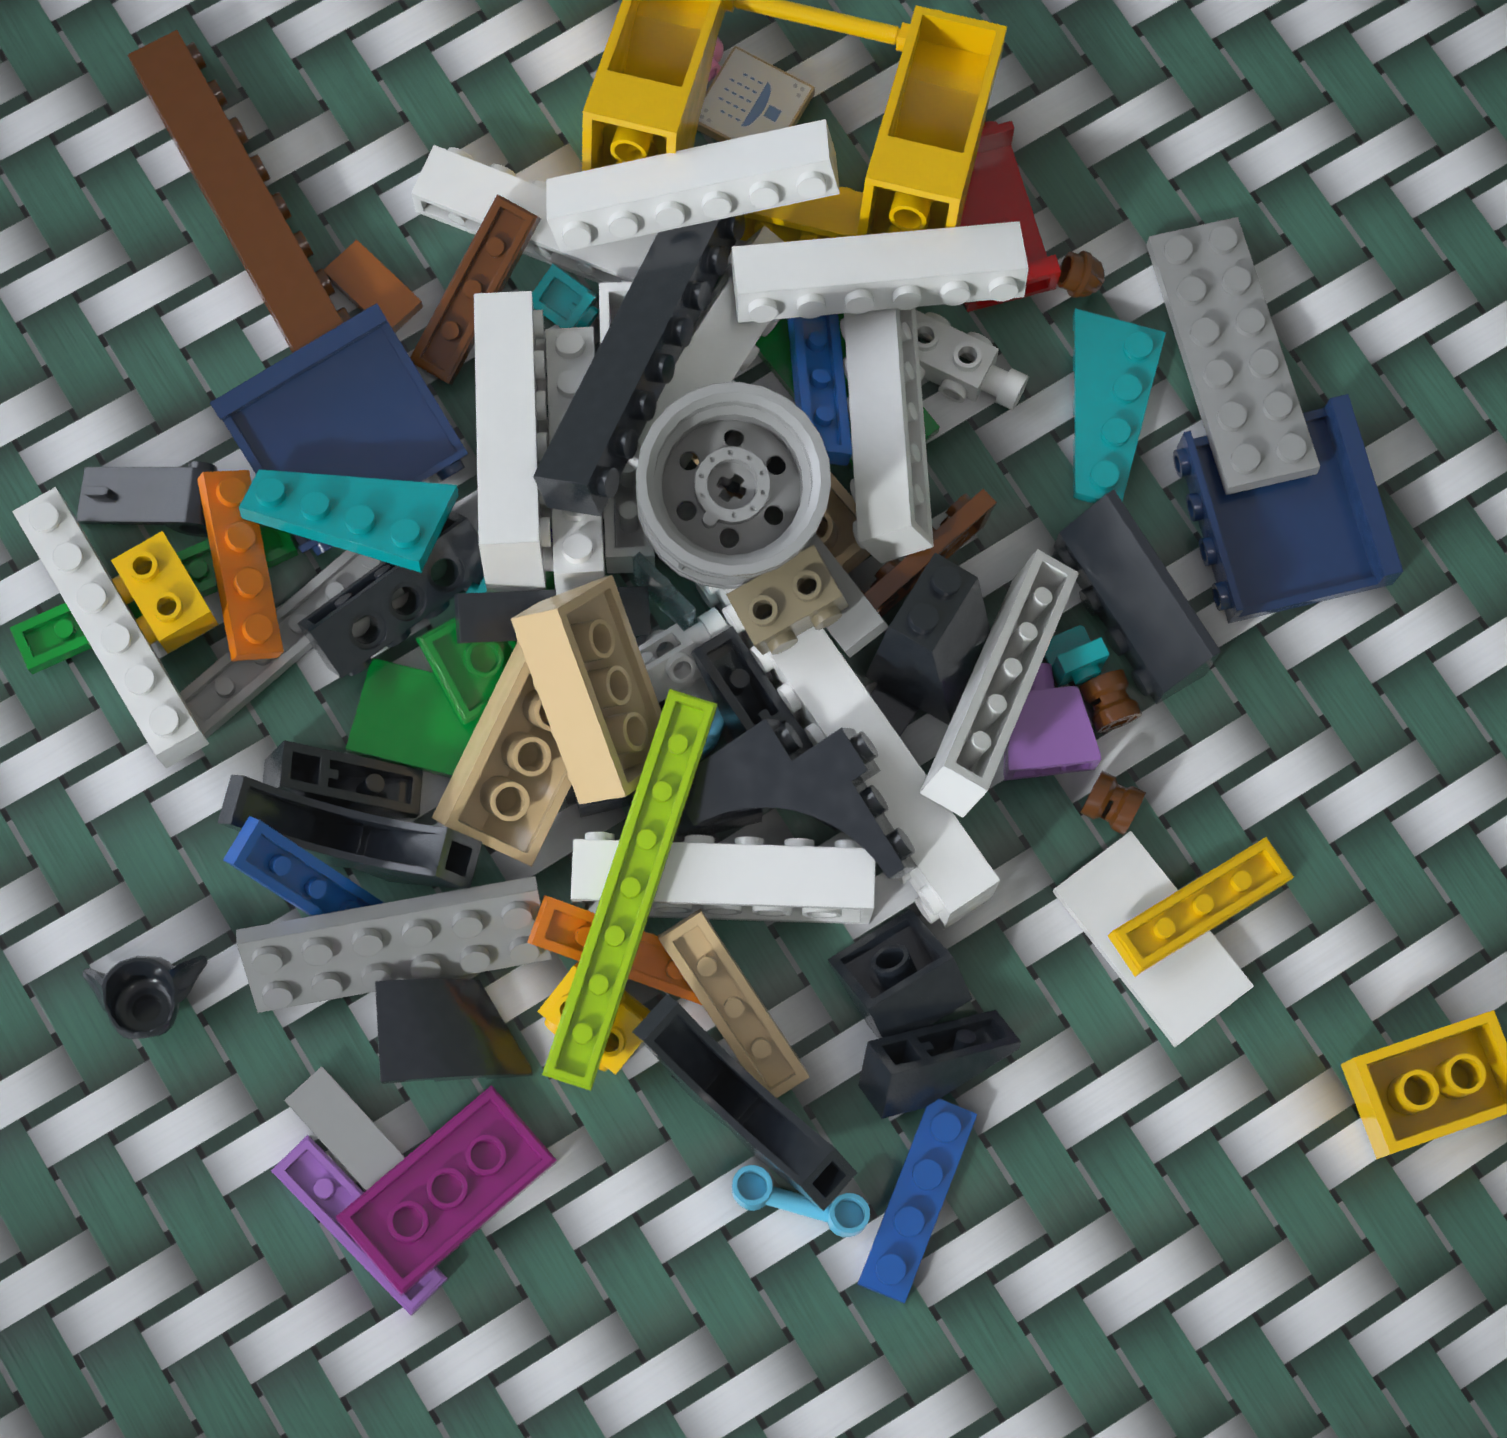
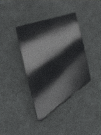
M403 979L375 981L380 1081L382 1084L424 1080L438 1082L486 1078L487 1080L532 1076L530 1064L480 980Z

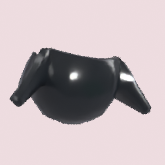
M200 955L173 966L162 957L135 956L119 961L110 968L107 974L86 968L83 970V977L94 991L102 1009L108 1014L112 1026L123 1038H151L165 1034L173 1027L179 1012L180 1003L191 992L208 961L206 956Z

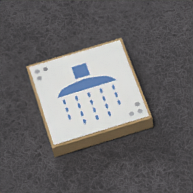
M734 46L705 94L697 130L721 142L795 126L814 96L815 87Z

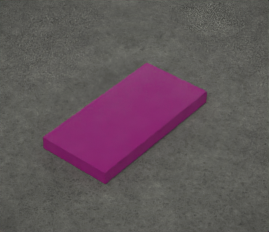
M491 1085L336 1216V1220L396 1291L403 1296L557 1163V1159Z

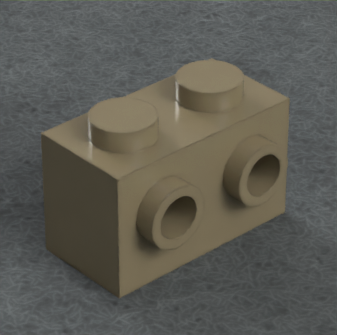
M814 545L801 551L778 569L759 575L726 594L753 645L762 655L768 652L776 655L788 650L798 642L797 636L812 627L820 630L832 625L842 617L840 611L849 607L825 561Z

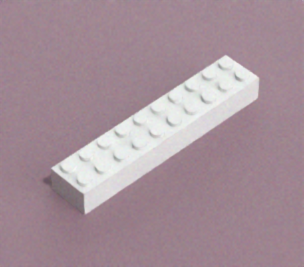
M720 483L718 487L723 489L721 499L729 502L731 497ZM683 503L677 508L678 517L684 521L693 519L697 512L693 503ZM729 528L720 533L719 541L725 548H733L737 545L739 537L735 530ZM696 584V588L705 603L710 608L717 605L724 614L728 627H734L814 746L840 728L855 729L857 734L862 731L871 740L878 752V757L874 761L879 767L880 772L866 780L865 784L867 787L870 785L875 786L881 793L888 806V810L884 812L894 830L899 827L904 831L915 849V853L911 855V858L917 867L901 878H898L901 883L909 880L919 895L915 899V903L925 919L930 924L937 920L941 928L945 930L990 900L1000 879L953 812L920 794L927 775L825 630H816L815 627H812L797 636L798 642L788 650L776 655H772L771 652L762 655L753 645L726 595L735 589L725 590Z

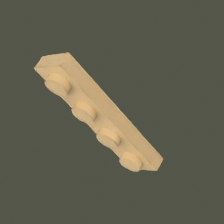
M701 908L658 935L663 947L748 1073L776 1098L809 1078L808 1071Z

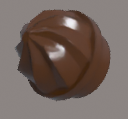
M1081 251L1079 254L1068 252L1061 263L1058 287L1067 290L1069 296L1075 298L1090 296L1092 293H1096L1104 284L1105 274L1102 263L1092 256L1090 252Z

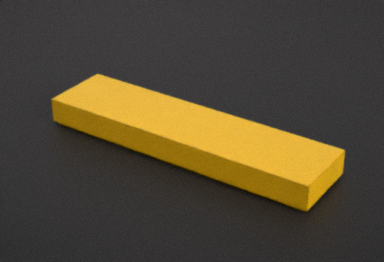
M1265 837L1114 929L1107 936L1136 977L1285 885L1294 876L1268 838Z

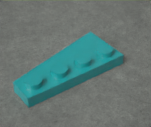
M1075 308L1073 313V498L1095 504L1104 495L1115 490L1121 501H1123L1166 332Z
M259 469L239 506V511L242 519L421 573L459 495L457 485Z

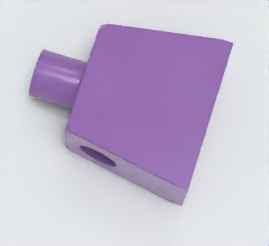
M1041 663L1004 751V781L1095 770L1101 761L1100 750L1078 687L1055 688L1052 665L1049 663Z

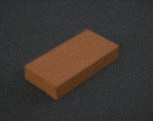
M357 239L324 269L330 282L361 312L377 303L395 333L423 308L422 301Z

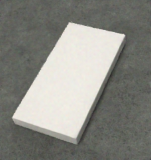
M1130 831L1054 888L1052 892L1164 1035L1176 1047L1253 988L1254 985L1211 931L1135 977L1107 935L1178 890Z

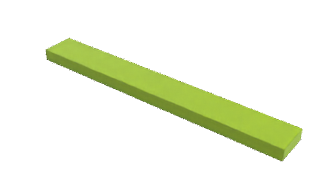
M669 689L542 1073L543 1076L592 1091L718 704Z

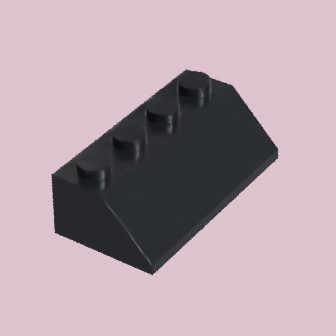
M1112 490L1059 532L1053 546L1056 550L1053 552L1054 559L1079 573L1076 582L1082 589L1079 591V596L1084 607L1092 616L1098 614L1108 629L1105 631V636L1109 645L1118 656L1124 654L1134 669L1131 671V676L1139 691L1144 696L1150 694L1155 703L1158 704L1204 677L1221 653V650L1115 490Z

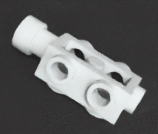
M916 310L917 336L930 342L924 344L918 341L921 381L925 378L940 385L939 392L954 402L962 403L965 398L976 402L981 391H984L996 397V403L1014 410L1027 385L1029 376L1013 368L1008 372L995 366L999 349L994 347L992 342L985 336L975 332L966 334L951 327L944 317L936 313L927 312L924 314ZM959 356L972 361V363H963L960 361Z
M715 607L698 616V623L685 631L676 623L666 630L653 631L648 635L645 643L638 646L658 703L667 698L669 689L675 691L686 690L698 678L702 677L691 652L729 629L727 623ZM667 642V646L662 651L656 652L657 647L661 643Z

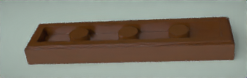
M499 194L496 195L410 356L414 365L452 385L475 343L474 294L503 291L541 220L540 217Z

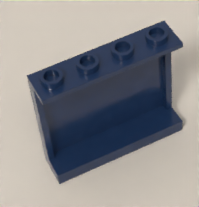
M377 303L210 402L255 474L260 469L424 482L437 475L440 482L464 469L465 466L461 459L469 455ZM293 534L300 545L299 549L302 553L313 549L315 554L319 556L334 547Z
M1349 394L1330 398L1324 408L1303 413L1320 464V469L1315 475L1226 495L1207 435L1193 438L1191 431H1186L1183 433L1176 447L1177 449L1173 451L1176 472L1180 478H1186L1190 494L1186 495V505L1190 519L1193 522L1198 521L1203 538L1199 539L1201 558L1205 566L1212 567L1216 583L1212 584L1214 602L1219 611H1225L1228 624L1393 585L1403 573Z

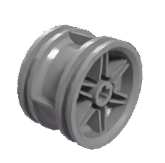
M742 382L711 384L688 392L669 405L652 424L640 449L636 471L638 518L646 540L655 553L678 575L702 586L725 590L737 589L759 575L776 570L797 556L801 551L807 549L827 509L831 488L829 457L820 433L806 413L785 396L763 386ZM730 430H736L742 434L743 443L738 447H729L724 441V435ZM687 452L696 454L699 459L698 466L693 470H685L679 464L680 457ZM771 457L782 459L785 463L784 472L779 475L770 473L766 467L768 459ZM732 481L738 482L741 485L738 493L744 497L739 499L733 496L729 502L722 500L723 489L718 487L720 483L729 486ZM681 503H693L697 512L693 519L684 521L678 517L677 508ZM768 507H778L781 509L783 520L780 524L771 525L766 522L764 512ZM725 529H733L738 534L739 541L733 548H725L719 541V535Z

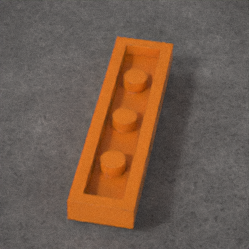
M249 470L202 472L197 480L231 662L278 658L284 650L259 523L242 519L239 511V506L251 485Z
M544 895L527 943L580 961L595 913ZM644 931L628 979L702 1005L663 947L659 937Z

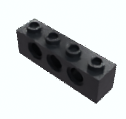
M451 511L421 573L382 561L297 624L329 670L340 678L346 675L354 676L365 670L372 663L373 659L371 657L386 646L388 648L394 647L407 639L411 634L410 628L422 619H431L444 612L450 605L449 600L455 594H458L463 589L467 591L472 583L480 585L484 578L479 549V535L467 517ZM445 558L447 561L446 573L440 579L433 581L431 578L432 566L439 559ZM407 586L409 591L407 602L402 607L394 609L392 606L393 594L399 588ZM368 615L370 618L369 629L362 636L354 637L352 632L354 622L359 617Z

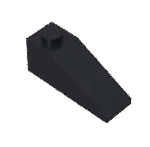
M733 626L691 652L715 703L718 704L717 707L733 740L767 718L780 720L782 724L787 722L793 727L803 745L799 749L801 754L814 746Z
M284 740L265 759L262 783L307 798L376 816L417 818L420 815L423 770Z
M997 1010L867 1042L858 1086L882 1119L922 1109L1020 1048L1021 1041Z

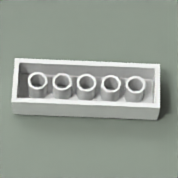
M532 291L474 294L478 532L487 592L546 590L545 572L554 571L553 542H551L552 508H547L533 477L549 446L548 389L545 365H547L546 337H544L543 310H534Z
M608 832L585 833V839H573L572 905L596 913L619 840H615L614 834ZM685 836V843L673 842L649 917L686 918L701 908L707 919L869 924L874 911L875 860L855 840H838L834 842V847H814V840L805 838L786 839L784 846L764 845L765 840L759 837H737L734 844H716L715 838L712 836Z

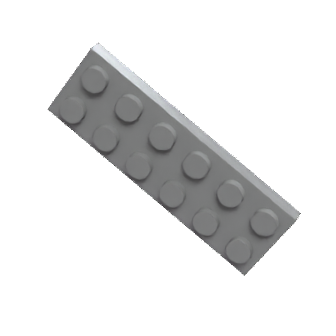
M1238 217L1149 236L1146 246L1225 494L1228 495L1317 474L1320 464Z
M536 876L236 930L237 947L258 1013L375 992V981L447 979L552 960L551 951L527 943L541 906Z

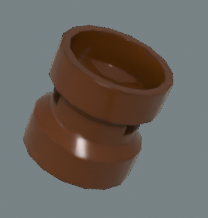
M1122 669L1099 675L1079 687L1084 702L1093 706L1094 715L1092 722L1097 733L1120 728L1142 715L1137 701L1131 699L1126 692L1129 682Z
M1102 770L1080 813L1093 820L1102 818L1109 822L1112 830L1125 835L1146 792L1134 786L1126 788L1117 783L1115 776Z

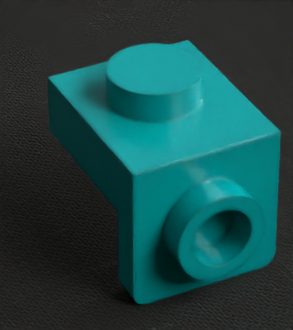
M556 264L551 265L532 292L534 309L543 310V315L560 328L590 327L600 310L594 307L599 300V296Z
M1079 625L1053 636L1044 658L1047 663L1052 665L1053 677L1057 686L1061 687L1074 681L1075 685H1080L1099 676L1110 654L1102 637L1091 641L1084 626Z

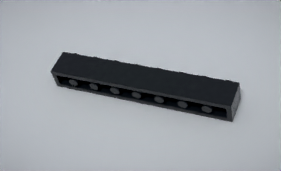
M744 214L657 233L533 475L547 508L601 516L609 498L616 494L619 478L628 460L632 459L637 451L638 440L647 421H651L654 417L657 401L665 385L669 384L674 376L675 365L683 348L690 344L693 328L701 312L707 309L711 292L719 276L723 275L726 271L732 247L744 234L746 224Z

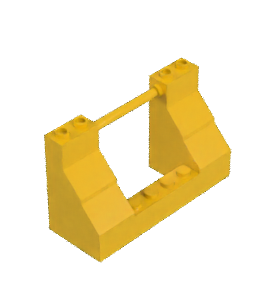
M622 0L583 109L582 171L665 153H676V151L694 147L717 36L725 12L733 13L736 7V9L891 45L896 44V51L902 52L865 177L863 192L855 191L848 187H839L840 194L744 214L746 222L745 231L740 240L747 241L763 226H766L784 242L960 226L986 113L1002 56L1007 26L917 5L915 6L911 23L902 22L901 28H899V26L787 0Z

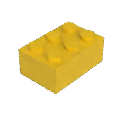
M1494 1010L1354 1057L1341 1064L1376 1159L1507 1115V1042Z

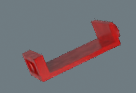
M996 121L984 122L959 227L1020 221L1029 268L1024 297L1055 290L1061 269L1056 255L1047 257L1011 146L1015 130L1013 122L1008 121L998 124ZM1012 298L1007 301L965 302L964 304L966 311L970 312L1020 298Z

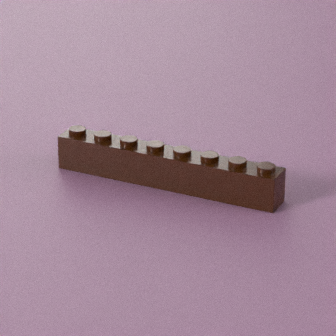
M175 30L127 54L137 78L292 353L351 319L345 307L336 310L329 297L334 295L335 291L324 270L321 268L314 272L307 259L314 254L302 231L299 230L292 233L286 220L291 218L292 215L281 194L277 192L271 195L264 182L270 180V176L258 154L249 157L243 145L249 142L239 120L236 116L229 120L226 117L222 107L228 105L218 83L215 79L207 82L200 70L207 66L195 43L192 42L186 45L178 30Z

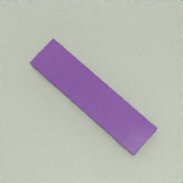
M309 1135L298 1143L271 1170L410 1315L413 1316L448 1280L436 1266L403 1296L396 1291L336 1220V1216L361 1196L364 1191Z

